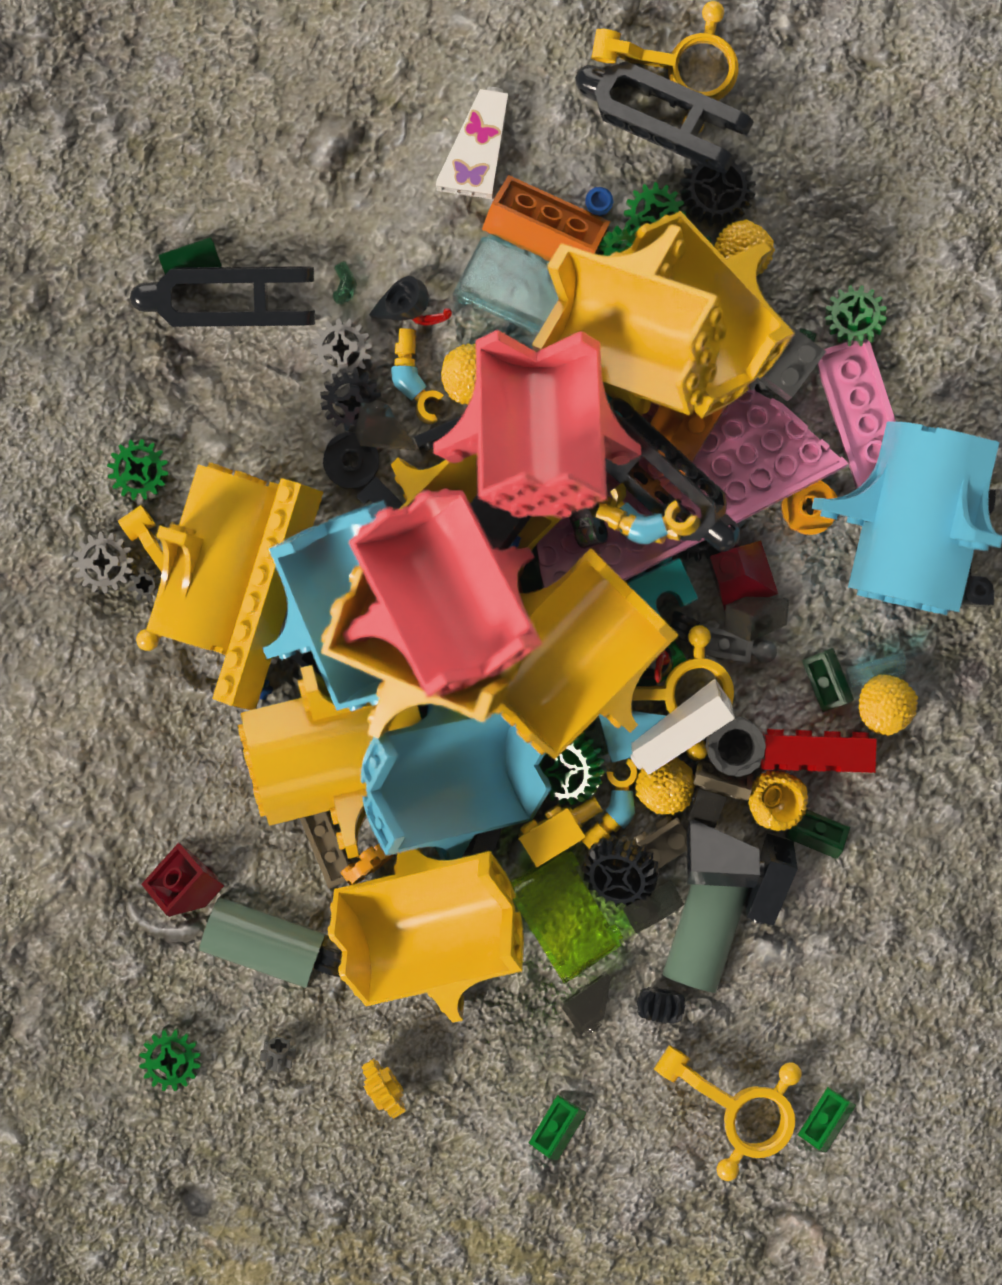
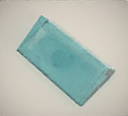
M899 653L847 666L846 672L849 684L853 688L862 686L870 678L879 674L895 677L904 675L906 672L905 654Z

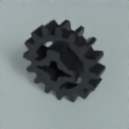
M354 368L350 375H348L346 369H342L341 377L333 373L332 378L334 382H324V386L328 391L320 392L321 399L327 400L320 403L322 410H328L325 413L326 419L329 420L334 417V426L338 427L343 423L345 431L349 430L350 425H354L356 430H360L361 422L369 426L368 418L370 416L378 417L377 411L374 408L382 407L381 401L376 399L382 396L380 389H375L377 386L376 380L368 382L369 374L365 372L362 376H359L356 368ZM359 386L365 387L370 396L366 393H361ZM354 395L356 399H353L352 403L348 404L346 400H349ZM332 404L341 407L343 414L337 412Z

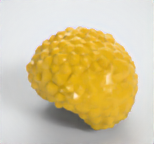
M747 219L727 225L719 233V237L716 238L714 245L720 254L726 258L728 255L732 254L734 256L741 253L748 246L754 247L764 242L771 249V252L760 270L756 271V276L762 274L768 268V265L773 260L772 255L775 252L774 240L767 231Z
M469 343L466 345L462 344L450 351L444 358L441 371V379L445 391L452 400L463 405H469L475 388V343L472 345Z
M879 674L870 678L861 690L862 693L859 698L860 717L865 725L868 726V729L877 734L889 736L898 733L911 723V720H913L917 713L918 696L913 688L909 687V683L903 679Z
M675 757L649 775L644 768H641L636 778V796L640 802H643L647 808L656 814L674 815L676 812L684 811L690 805L695 792L693 770L678 757Z
M766 771V773H761L752 782V791L748 801L750 811L756 822L764 828L776 831H785L787 828L791 829L802 820V816L805 815L807 810V788L799 778L784 771Z

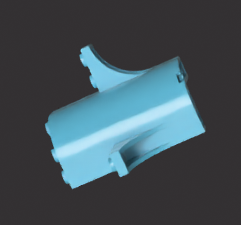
M887 421L877 463L867 480L847 495L831 499L814 498L812 509L821 511V517L837 520L838 515L847 517L846 523L862 526L848 588L857 589L858 596L948 616L949 610L959 612L974 550L988 551L989 546L1000 548L1002 536L997 534L991 525L988 512L990 481L1000 442L938 427L933 428L915 423Z
M384 500L329 519L325 523L308 528L269 548L286 591L288 615L281 635L276 641L263 648L267 659L279 655L281 660L296 654L295 650L300 649L301 653L312 651L336 710L349 708L350 711H354L364 707L367 702H371V705H377L380 698L377 696V691L384 679L321 653L324 646L321 639L326 627L331 624L333 616L330 615V611L334 601L350 592L352 583L349 581L350 575L354 567L360 565L349 541L358 534L357 530L372 523L377 519V513L387 508Z
M427 703V714L422 721L412 726L386 731L379 738L373 737L362 762L361 782L366 783L367 796H363L362 799L370 826L386 856L416 848L434 846L443 861L462 858L475 834L532 821L551 790L548 778L539 766L545 753L541 755L530 743H526L517 734L515 725L511 726L501 716V713L498 715L495 712L486 721L481 722L446 706Z

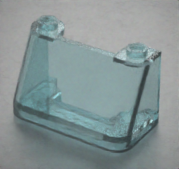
M495 235L482 236L455 287L453 301L464 306L467 304L471 305L474 302L473 307L475 309H482L530 331V334L536 336V333L541 330L559 299L547 267L548 265L503 245L504 240Z

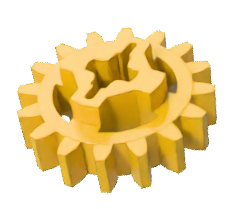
M375 1058L362 1065V1072L367 1078L364 1081V1088L379 1111L384 1109L393 1119L406 1111L405 1104L401 1100V1097L404 1096L402 1093L404 1090L389 1067L383 1068V1066H380Z

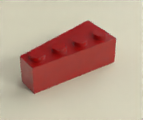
M767 729V734H763L766 749L759 766L761 769L876 773L877 739L869 738V732H852V737H841V731H824V736H812L813 730H795V735H784V729Z

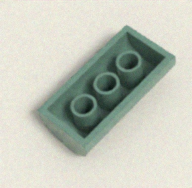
M691 884L662 975L684 985L716 993L750 888Z
M218 897L208 919L199 951L307 988L326 934Z

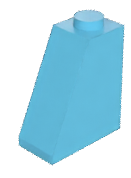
M632 711L633 718L638 726L630 733L623 726L617 729L606 717L600 714L598 718L611 762L630 758V755L633 754L631 743L666 716Z

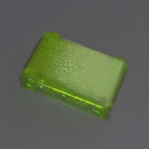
M564 850L539 867L533 865L510 879L516 898L513 899L514 903L564 984L621 947L620 940L624 938L615 923L610 926L575 868L580 864L571 850L567 853Z

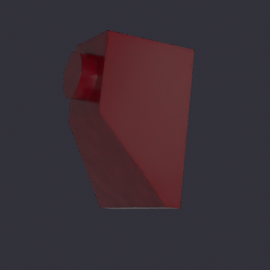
M762 541L709 556V559H707L724 611L778 594Z
M179 842L141 884L161 910L169 917L206 907L224 887V884Z

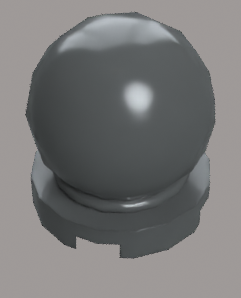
M735 716V719L706 737L705 747L709 759L719 771L727 775L740 777L752 773L760 766L766 744L763 734L752 722L743 717Z

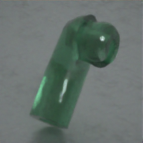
M346 261L333 267L340 279L337 290L333 292V299L337 304L349 302L353 298L357 287V281Z

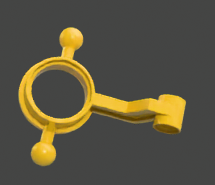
M717 1L707 2L702 9V16L706 21L704 33H697L686 37L677 44L671 54L643 49L631 42L620 40V32L609 29H596L591 59L598 62L614 64L617 62L618 57L630 63L668 69L669 80L689 88L680 77L678 70L679 60L682 54L691 46L706 43L719 48L723 52L728 62V75L718 88L699 93L719 101L732 90L738 76V60L733 48L723 38L715 35L717 23L723 19L725 13L723 5ZM688 114L684 117V119H683V121H682V125H683L685 119L687 118ZM703 124L698 134H700L703 131L705 124Z
M139 505L119 519L118 523L131 541L139 537L145 550L162 572L163 550L150 531L156 524L143 505ZM143 629L138 633L136 642L140 649L151 651L158 646L159 638L162 636Z
M702 625L691 628L688 639L691 645L694 646L693 659L686 660L677 665L667 676L664 686H636L632 701L665 700L667 710L671 713L677 708L674 693L678 680L689 670L704 668L714 674L719 685L731 700V703H733L734 686L730 675L720 664L705 658V646L711 640L709 629ZM701 740L686 750L687 756L694 761L704 759L707 756L706 742Z
M668 1045L653 1069L673 1083L677 1081L678 1077H681L693 1088L726 1108L724 1115L725 1131L728 1140L735 1149L729 1158L722 1159L717 1165V1174L722 1180L732 1181L737 1178L739 1174L738 1164L744 1155L752 1158H765L778 1153L787 1145L794 1132L795 1114L790 1102L783 1095L790 1085L797 1084L802 1077L801 1069L797 1064L788 1062L781 1066L779 1070L780 1080L775 1088L748 1087L731 1096L687 1066L690 1058L675 1047ZM763 1097L775 1101L781 1115L780 1124L775 1134L761 1143H748L741 1140L735 1129V1120L740 1108L754 1098Z

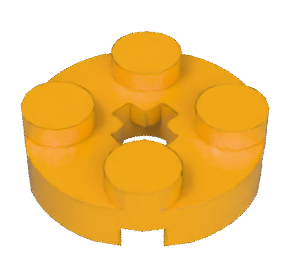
M820 480L783 499L781 503L782 516L789 528L803 535H816L830 527L835 521L834 519L821 517V511L813 510V515H809L807 510H803L802 505L806 504L807 499H812L813 503L814 498H837L834 490Z
M378 843L374 848L371 846L359 855L360 860L356 864L354 862L351 863L340 873L349 885L360 883L366 879L365 876L371 872L374 873L382 867L394 854L386 856L380 843Z

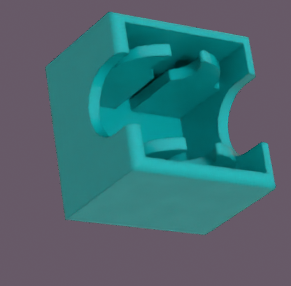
M672 557L655 565L656 569L649 572L645 570L629 578L630 580L627 582L659 616L656 600L661 593L672 594L680 608L698 599L681 560H673Z

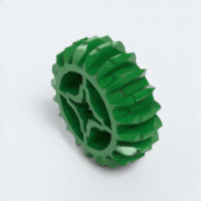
M581 733L555 759V763L551 764V756L547 752L539 763L542 772L548 778L551 786L549 791L550 801H555L558 798L560 805L567 802L570 805H575L579 801L585 802L602 785L603 780L600 777L604 775L605 770L599 766L604 763L605 759L597 757L601 749H593L591 745L594 739L586 742L584 740L585 733ZM584 769V779L581 786H579V772Z

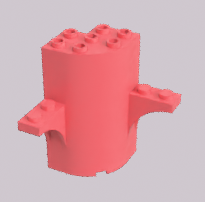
M497 330L476 340V382L471 401L456 426L447 435L434 443V454L446 459L448 462L459 463L463 459L478 453L479 498L491 503L495 507L510 511L513 516L555 515L557 517H567L573 511L592 507L595 503L607 498L605 458L617 465L626 464L630 460L641 456V445L635 442L622 429L610 409L602 383L599 341L580 331L536 352Z
M462 490L423 491L415 496V502L410 506L396 510L386 508L377 513V519L357 530L358 534L349 541L378 602L369 607L370 612L366 615L352 620L350 623L351 627L344 631L342 635L347 644L364 642L374 636L394 644L408 659L427 698L458 692L477 685L478 680L487 676L492 678L542 645L522 605L517 586L519 569L535 558L530 548L517 549L515 546L500 551L498 548L493 549Z

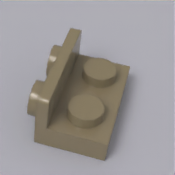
M705 760L697 762L693 783L695 787L742 801L745 799L749 800L752 791V774L740 777L727 775L719 771L712 762Z
M667 815L655 823L657 827L649 834L643 831L631 839L632 841L636 838L637 845L639 846L646 844L645 852H653V860L658 861L657 870L687 850V831L677 816L671 818Z

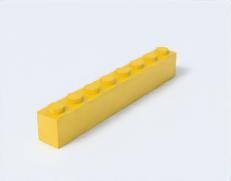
M281 478L212 699L246 710L257 708L272 659H267L263 648L278 639L288 608L286 591L269 548L313 527L323 491Z

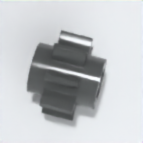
M140 568L141 575L137 577L130 575V578L134 580V586H131L128 590L138 593L136 596L137 601L142 600L143 596H147V600L153 602L152 595L158 593L161 579L155 578L157 570H151L148 575L144 568ZM144 578L153 582V585L149 587V592L140 588V585L144 584Z
M278 1036L269 1042L264 1041V1049L260 1051V1061H266V1070L270 1069L278 1073L286 1068L291 1069L292 1061L296 1057V1049L290 1048V1040Z

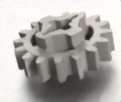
M337 318L335 326H332L329 321L326 322V331L317 329L321 337L319 339H312V343L317 348L311 350V354L319 357L314 361V364L316 366L323 364L321 370L323 375L331 371L332 378L333 373L336 375L341 374L342 376V369H346L348 374H352L354 368H360L364 371L367 369L363 361H371L372 357L366 351L373 349L372 344H365V341L370 337L368 333L360 334L362 331L360 324L353 328L352 320L349 319L346 325H342L340 318ZM345 332L353 334L359 342H351L346 338ZM334 333L335 338L330 344H324L326 339ZM340 338L345 347L349 348V350L344 352L343 362L339 353L334 351L339 348ZM354 355H359L357 361L349 366L351 358ZM324 357L335 359L338 368L330 365Z
M99 532L98 539L88 535V544L79 543L82 551L73 553V555L79 558V562L72 563V566L80 569L75 574L76 578H85L82 583L83 587L93 584V592L97 593L99 588L102 587L103 593L109 594L110 586L115 591L120 590L118 584L120 581L128 584L129 581L125 575L127 573L134 574V571L129 568V564L135 563V559L128 558V554L133 550L130 547L123 548L126 542L124 539L121 538L115 542L116 534L110 533L108 539H106L104 532ZM108 544L114 546L121 556H114L110 553ZM95 547L96 552L91 556V558H87V555L90 552V550ZM103 556L105 559L110 560V564L105 565V570L103 567L98 566V561H102ZM118 567H121L119 574L112 579V573ZM87 570H94L98 574L99 581L93 579Z

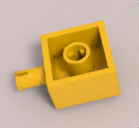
M594 796L573 810L571 807L568 809L566 805L561 808L557 804L544 812L546 818L537 823L533 819L520 827L522 833L518 834V838L535 866L539 867L584 839L585 835L581 830L583 827L581 824L598 813L603 812Z

